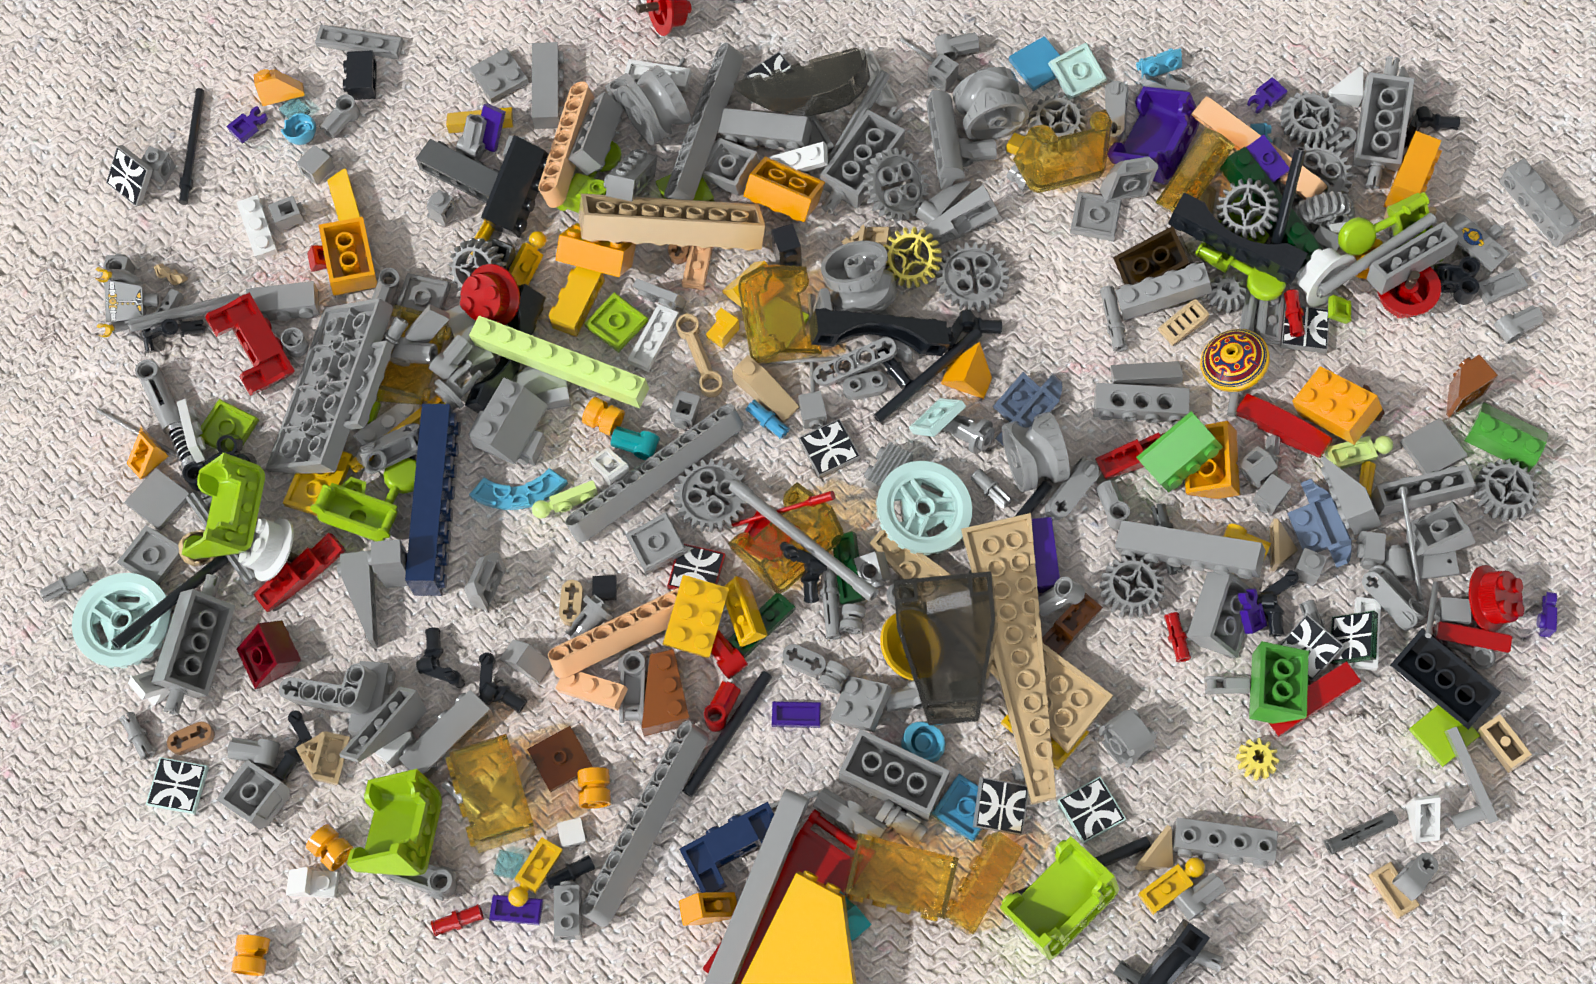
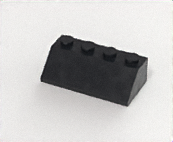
M515 135L512 138L481 218L496 231L520 238L521 234L526 230L529 214L534 210L535 199L538 192H540L538 189L549 154L544 149Z
M1423 627L1390 666L1469 730L1501 694L1502 690L1434 635L1431 638H1426V629Z

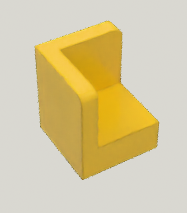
M720 308L715 313L716 323L706 333V337L724 349L740 330L739 319L723 308Z

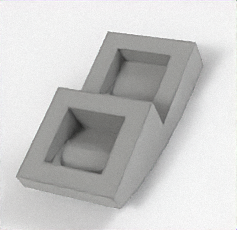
M1167 73L1164 81L1144 74L1141 80L1142 86L1178 91H1185L1190 88L1188 80Z

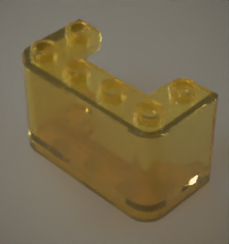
M506 734L449 751L450 756L445 757L451 778L456 777L455 780H452L455 794H461L463 802L459 803L462 818L468 817L470 826L465 828L471 848L476 846L478 853L535 836L533 820Z
M857 833L843 893L848 894L847 899L863 903L864 898L872 900L871 905L886 909L887 904L897 906V912L911 915V910L921 912V918L937 922L938 917L945 919L959 858Z

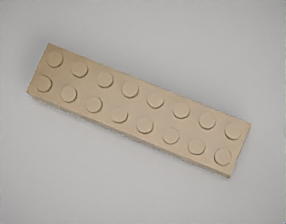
M581 194L579 223L581 237L590 242L603 240L612 243H654L659 246L673 244L680 247L690 245L701 248L721 247L723 249L742 248L747 251L754 249L762 250L765 223L759 204L636 197L631 202L597 194Z

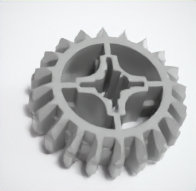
M1306 90L1302 95L1296 93L1294 97H1290L1287 100V103L1282 108L1280 120L1281 128H1285L1284 135L1290 134V141L1296 139L1297 145L1303 142L1309 146L1316 142L1318 146L1323 141L1327 142L1328 137H1334V132L1338 131V126L1341 122L1339 117L1340 110L1336 109L1337 103H1330L1331 97L1325 99L1323 93L1316 95L1315 90L1311 94H1308ZM1296 111L1299 112L1298 119H1295L1294 113ZM1325 118L1327 125L1323 127L1321 120Z
M1055 94L1052 99L1047 95L1045 101L1039 99L1038 104H1034L1028 117L1030 136H1034V141H1041V148L1045 145H1048L1049 150L1057 147L1058 152L1061 150V147L1068 150L1070 144L1076 146L1077 142L1083 138L1087 128L1085 109H1081L1080 103L1074 104V98L1067 100L1066 95L1058 98V95ZM1067 116H1069L1072 119L1074 124L1071 123V120H1069ZM1041 121L1048 127V130L1042 125Z
M1248 178L1247 184L1244 185L1243 180L1240 179L1238 180L1240 186L1236 187L1234 183H1231V191L1223 190L1226 198H1218L1222 205L1216 206L1217 211L1221 212L1217 215L1218 220H1223L1220 224L1227 227L1229 231H1234V234L1240 236L1242 233V237L1245 239L1248 238V234H1251L1252 238L1256 239V232L1259 231L1262 236L1265 235L1263 228L1266 227L1271 230L1272 225L1269 221H1277L1276 216L1272 214L1279 212V209L1274 207L1278 204V199L1273 198L1275 195L1273 190L1268 191V184L1261 187V181L1257 180L1253 185L1252 179ZM1252 193L1260 195L1266 201V206L1254 203ZM1244 194L1240 202L1231 205L1235 198ZM1249 201L1252 211L1249 210L1250 212L1247 213L1246 217L1243 208L1248 205ZM1229 212L1241 215L1243 225L1233 222L1230 219ZM1264 213L1258 222L1251 225V221L1255 216Z
M1331 191L1330 193L1315 194L1313 197H1307L1306 200L1300 201L1294 209L1310 232H1316L1320 225L1328 229L1330 224L1344 223L1355 218L1354 203L1351 197H1348L1347 194H1342V192L1334 193Z
M472 238L461 242L460 246L454 248L455 253L450 255L453 262L448 264V266L452 267V271L448 274L454 276L451 283H457V290L461 291L465 280L478 267L486 264L506 266L507 263L501 261L504 254H498L499 247H492V242L485 241L483 238L477 240ZM473 251V256H470V262L466 263L468 256Z
M1499 459L1495 463H1488L1486 468L1484 467L1479 471V475L1474 479L1476 486L1473 490L1476 493L1473 499L1480 500L1478 507L1484 506L1486 508L1484 514L1490 511L1493 513L1492 519L1500 516L1502 522L1506 521L1507 518L1512 522L1517 517L1520 519L1524 518L1526 513L1528 514L1533 510V506L1538 502L1537 496L1540 491L1536 490L1538 482L1532 481L1534 474L1528 475L1526 473L1528 467L1521 469L1519 468V462L1512 465L1510 459L1504 463ZM1504 476V477H1507V478H1506V479H1500V478L1494 479L1493 477ZM1505 502H1518L1519 504L1507 505Z
M1124 555L1121 558V562L1117 559L1113 560V566L1107 565L1105 569L1107 573H1102L1101 579L1103 581L1100 582L1099 587L1104 590L1101 591L1100 595L1107 598L1104 602L1105 605L1113 604L1112 612H1115L1117 609L1120 610V617H1123L1125 612L1128 613L1130 619H1133L1134 613L1139 618L1143 617L1144 612L1150 615L1152 608L1157 609L1159 606L1158 601H1162L1164 597L1161 594L1165 590V586L1161 585L1164 578L1157 576L1160 572L1159 568L1151 569L1153 562H1149L1147 565L1144 564V557H1141L1140 561H1136V557L1133 555L1130 561H1128ZM1124 572H1134L1131 576H1118ZM1141 575L1148 581L1150 588L1142 582ZM1135 579V588L1129 595L1130 584H1132L1133 580ZM1114 586L1123 593L1124 599L1116 593ZM1133 598H1147L1141 602H1131Z

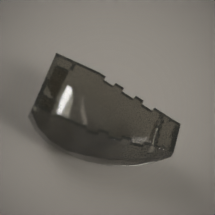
M857 46L810 59V64L806 66L797 63L791 65L792 70L782 72L780 69L770 71L771 76L762 78L761 74L735 81L733 84L735 90L747 99L770 111L787 115L813 116L833 112L850 105L863 93L870 80V73L865 49Z
M992 572L893 580L897 631L901 638L929 726L979 722L998 630Z

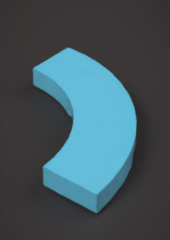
M548 468L541 476L522 486L510 487V485L494 483L484 477L469 495L475 501L492 508L518 510L530 508L538 500H549L550 496L558 494L568 482Z

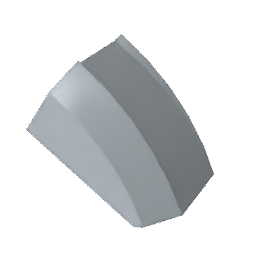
M718 138L713 143L702 177L730 193L738 196L744 195L749 175L760 163L758 153Z
M1150 157L1125 160L1115 164L1100 187L1105 202L1146 196L1157 172L1158 164Z
M526 367L515 374L513 382L524 386L548 405L547 410L571 406L566 380L532 367Z
M1453 502L1411 521L1416 556L1450 553L1476 543L1469 527L1463 522ZM1406 533V540L1409 543L1408 534Z
M492 553L477 559L468 584L464 587L470 606L488 612L506 572L499 553Z
M246 760L222 789L217 801L260 830L269 826L285 802L289 801L290 789L263 769Z

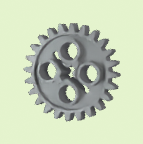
M1314 142L1312 148L1305 143L1306 153L1302 166L1318 176L1328 186L1324 190L1326 193L1333 191L1334 193L1342 192V194L1348 195V188L1352 186V182L1349 180L1353 178V174L1348 173L1351 171L1352 166L1345 165L1348 158H1340L1342 151L1335 154L1333 152L1334 146L1327 150L1326 143H1323L1321 148H1318L1316 142ZM1289 152V155H1288V156H1290V157L1292 158V157H1293V153H1292V152ZM1313 161L1316 165L1309 166L1306 162ZM1333 171L1336 175L1329 176L1326 172ZM1281 184L1280 190H1284L1285 185ZM1295 193L1293 203L1297 201L1299 204L1304 199Z
M898 148L887 149L875 154L876 157L870 159L871 164L865 167L869 173L863 174V177L868 179L867 182L862 184V186L868 187L864 195H870L871 197L867 203H874L875 205L872 210H880L879 216L886 215V220L893 219L896 222L916 216L920 205L925 201L922 197L929 194L924 191V188L929 186V184L923 181V179L928 177L921 173L924 166L918 167L919 159L912 161L913 154L906 155L905 149L898 151ZM907 179L911 180V183L884 191L881 190L882 186Z
M966 242L964 249L956 245V252L949 249L948 256H942V262L938 263L940 270L936 271V277L938 278L936 285L940 286V294L945 293V301L952 299L951 306L958 303L960 304L959 310L967 306L968 310L976 307L977 311L980 312L982 305L989 309L990 302L996 305L997 298H1003V292L1007 291V284L1009 283V276H1007L1009 268H1004L1006 260L1000 261V253L993 255L994 248L987 251L985 250L986 244L978 248L977 242H974L973 247H969ZM968 260L972 262L973 278L976 279L975 288L978 294H975L973 291V279L969 275L970 265ZM977 264H985L986 267H979ZM962 267L964 270L958 271L955 268ZM987 283L990 287H983L981 284ZM959 287H967L968 290L962 291Z
M711 458L707 465L702 459L701 466L699 467L692 463L693 470L690 471L685 468L686 477L679 475L678 478L681 484H675V490L678 492L673 493L674 499L677 500L674 502L675 507L680 508L678 510L679 516L685 515V523L692 520L691 526L693 529L699 524L701 532L706 527H709L711 533H713L714 527H718L720 532H722V525L724 524L731 528V520L738 522L739 517L737 514L745 515V510L742 507H748L749 504L742 501L734 493L723 494L722 491L729 488L735 479L744 482L745 476H738L739 468L731 470L732 465L730 462L724 467L722 459L719 460L718 464H714V460ZM705 478L713 479V481L709 484H705L702 482V480ZM696 496L701 498L697 503L690 501L691 498ZM714 507H719L722 509L719 513L716 514L710 512V510Z

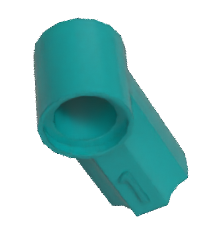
M617 426L613 431L610 444L612 447L631 452L639 459L646 461L655 454L660 437L652 432L641 431L639 433Z

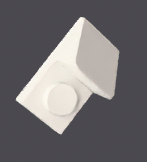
M608 447L589 460L592 466L604 477L608 486H611L629 473L627 463Z
M156 669L132 676L128 682L141 700L148 699L153 706L161 702L170 693L167 688L151 683Z
M309 867L289 870L286 896L336 898L339 873L334 871H313Z

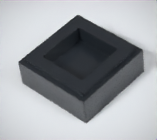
M616 575L592 576V596L595 594L603 601L617 600Z

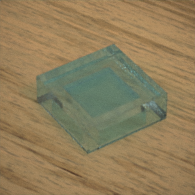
M298 98L290 99L279 108L280 113L286 119L298 113L307 115L311 113L309 108Z
M499 850L493 874L514 880L523 865L525 856Z

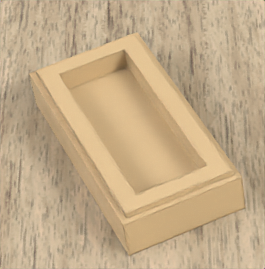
M1389 862L1368 876L1398 919L1420 906L1416 899L1413 901L1409 900L1392 884L1398 871L1392 862Z

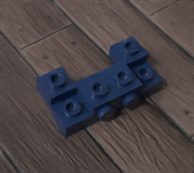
M768 801L743 815L737 814L728 819V823L721 827L714 826L705 832L706 835L679 849L701 893L717 892L726 887L727 885L718 868L762 845L774 816Z

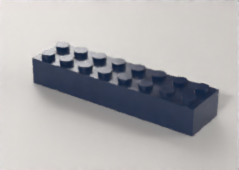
M422 404L405 574V581L414 596H442L443 588L447 587V575L444 574L445 566L449 564V553L446 552L447 544L451 542V531L448 530V525L453 520V509L450 508V503L455 498V487L452 486V481L457 476V466L454 464V459L459 454L456 436H459L461 432V424L457 422V415L453 413L450 404Z

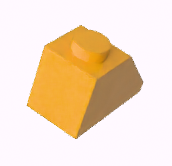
M263 69L254 74V85L262 107L305 96L302 82L276 69Z
M735 892L696 893L678 901L683 926L705 925L729 920L732 918L737 906Z

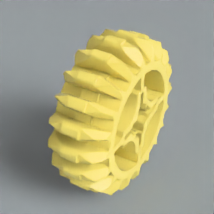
M905 227L903 228L904 235L896 231V240L891 236L888 238L892 242L891 246L884 244L883 247L889 250L885 267L890 266L886 270L893 273L895 281L899 278V286H902L906 281V287L911 288L914 281L915 286L918 288L920 287L921 279L925 284L929 283L926 276L929 275L931 278H935V274L931 271L933 269L936 271L940 270V267L935 265V262H942V258L935 255L942 253V250L940 248L934 249L939 242L937 240L930 242L933 238L931 233L925 236L926 230L921 229L917 234V228L912 227L910 234L908 228ZM915 240L910 248L905 250L899 248L904 242ZM922 242L928 248L929 261L920 255ZM912 252H914L916 258L921 260V262L915 260L909 263L910 260L903 253L912 255ZM895 254L903 259V270L901 273L895 265ZM915 266L925 267L923 271L916 275H908Z

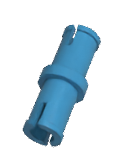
M752 400V403L750 402L747 406L746 411L760 421V425L763 428L767 427L779 439H782L789 432L790 428L777 419L773 411L769 412L757 400Z

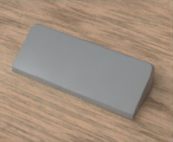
M1286 286L1283 294L1277 299L1271 301L1258 299L1253 332L1258 334L1266 344L1279 345L1281 343Z
M1179 361L1110 365L1112 384L1142 386L1181 384L1183 380Z

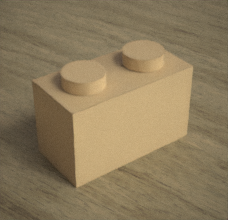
M1501 714L1481 726L1478 730L1481 739L1508 773L1530 759L1532 754Z

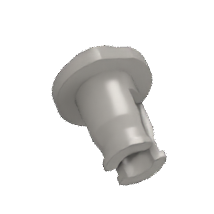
M469 360L466 361L463 367L457 369L444 383L439 379L434 382L437 387L434 392L445 404H450L452 410L457 407L461 409L464 406L460 399L475 385L480 377L484 376L479 370L461 388L455 383L473 365Z
M957 415L942 429L943 432L952 433L956 438L969 443V451L974 454L985 451L990 446L995 433L991 421L983 418L977 422Z
M595 594L591 598L586 595L583 598V601L587 603L586 607L574 620L571 628L566 630L565 633L573 639L602 625L605 620L610 621L614 619L611 614L615 610Z

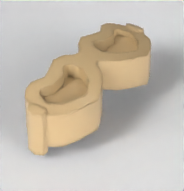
M163 263L154 266L158 278L167 277L172 285H179L188 280V277L183 273H178L176 269L170 270Z

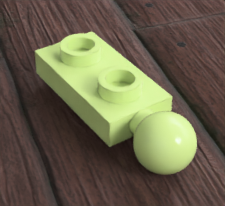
M1370 436L1360 438L1355 445L1350 442H1344L1329 446L1324 453L1329 461L1340 469H1344L1366 461L1376 460L1378 457L1376 452L1380 454L1391 452L1393 441L1388 436H1380L1372 443Z
M592 480L550 496L549 502L538 500L532 506V513L535 517L543 519L550 514L551 510H554L555 513H563L571 510L573 506L578 504H586L598 495L595 483Z

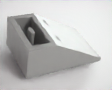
M1326 457L1321 458L1324 466L1320 469L1329 485V491L1338 507V513L1346 529L1351 528L1354 535H1357L1361 531H1367L1382 525L1366 488Z

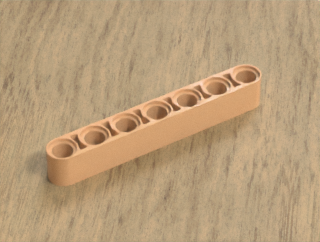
M577 82L570 88L538 189L547 205L551 208L558 207L564 203L576 166L568 158L589 104L594 99L586 82Z
M1207 96L1191 114L1197 121L1236 150L1247 147L1261 137L1260 134ZM1272 144L1290 168L1292 158ZM1302 166L1295 193L1304 200L1307 197L1315 196V194H1322L1328 186ZM1288 173L1278 181L1285 185Z
M679 588L552 648L548 653V658L555 675L559 678L569 677L666 630Z

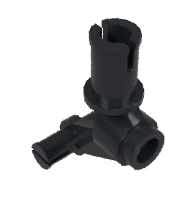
M1427 106L1419 107L1407 128L1404 148L1406 146L1408 148L1415 132L1419 131L1420 127L1427 128L1430 126L1434 131H1439L1440 129L1458 130V127H1460V117L1441 116L1438 113L1433 114Z
M962 310L952 327H948L947 332L950 345L944 353L956 344L962 331L970 332L976 327L981 333L1001 334L1002 320H982L981 317H975L971 310Z
M166 319L162 322L161 326L153 330L151 328L143 329L140 338L144 342L145 353H149V351L150 353L155 352L153 339L160 335L172 338L177 333H180L182 338L184 335L204 334L205 326L202 325L204 324L203 319L184 322L181 319L179 324L173 319Z
M782 542L779 547H781L780 550L785 558L791 559L793 562L804 563L805 573L800 578L804 588V601L806 603L818 602L817 582L820 580V575L827 571V566L811 553L796 548L794 545L788 544V542Z
M1289 570L1284 577L1263 590L1261 594H1258L1257 603H1262L1265 615L1268 616L1269 637L1284 636L1282 615L1285 614V611L1278 605L1277 595L1290 587H1295L1298 583L1299 577L1293 570Z
M436 627L426 629V649L424 650L423 657L416 661L419 674H425L455 685L457 688H463L465 680L462 679L458 671L452 670L450 667H440L439 658L444 652V649L441 647L440 629Z
M489 652L481 654L479 656L481 669L480 695L478 698L488 705L492 702H503L517 713H520L525 707L527 700L511 691L510 686L499 687L492 682L493 666L496 659Z
M297 710L289 713L288 721L295 730L299 741L294 748L284 751L285 756L275 771H273V774L284 781L287 780L296 764L302 761L296 747L312 739L303 720L302 713Z

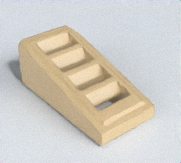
M1194 299L1162 324L1158 331L1174 346L1206 323L1209 313L1197 299ZM1185 316L1190 319L1191 324L1184 318ZM1179 321L1185 329L1182 330L1176 322ZM1169 327H1172V328L1177 332L1178 335L1175 336V335L1169 330Z

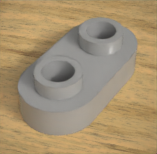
M880 371L850 376L843 382V394L850 400L879 396L885 393L888 388L887 376ZM878 379V380H880L881 382L878 383V384H875V383H873V380ZM852 384L858 385L857 388H851L850 386Z

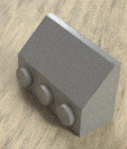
M503 378L470 434L473 445L515 465L546 412L548 405L524 386Z
M1207 572L1187 637L1202 648L1232 658H1238L1245 635L1240 610L1244 608L1238 599V593H1246V589L1251 588L1233 573L1220 575L1215 572Z

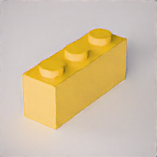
M578 266L570 270L568 283L565 288H561L558 296L559 301L549 312V319L553 329L575 337L578 336L605 282L603 273Z

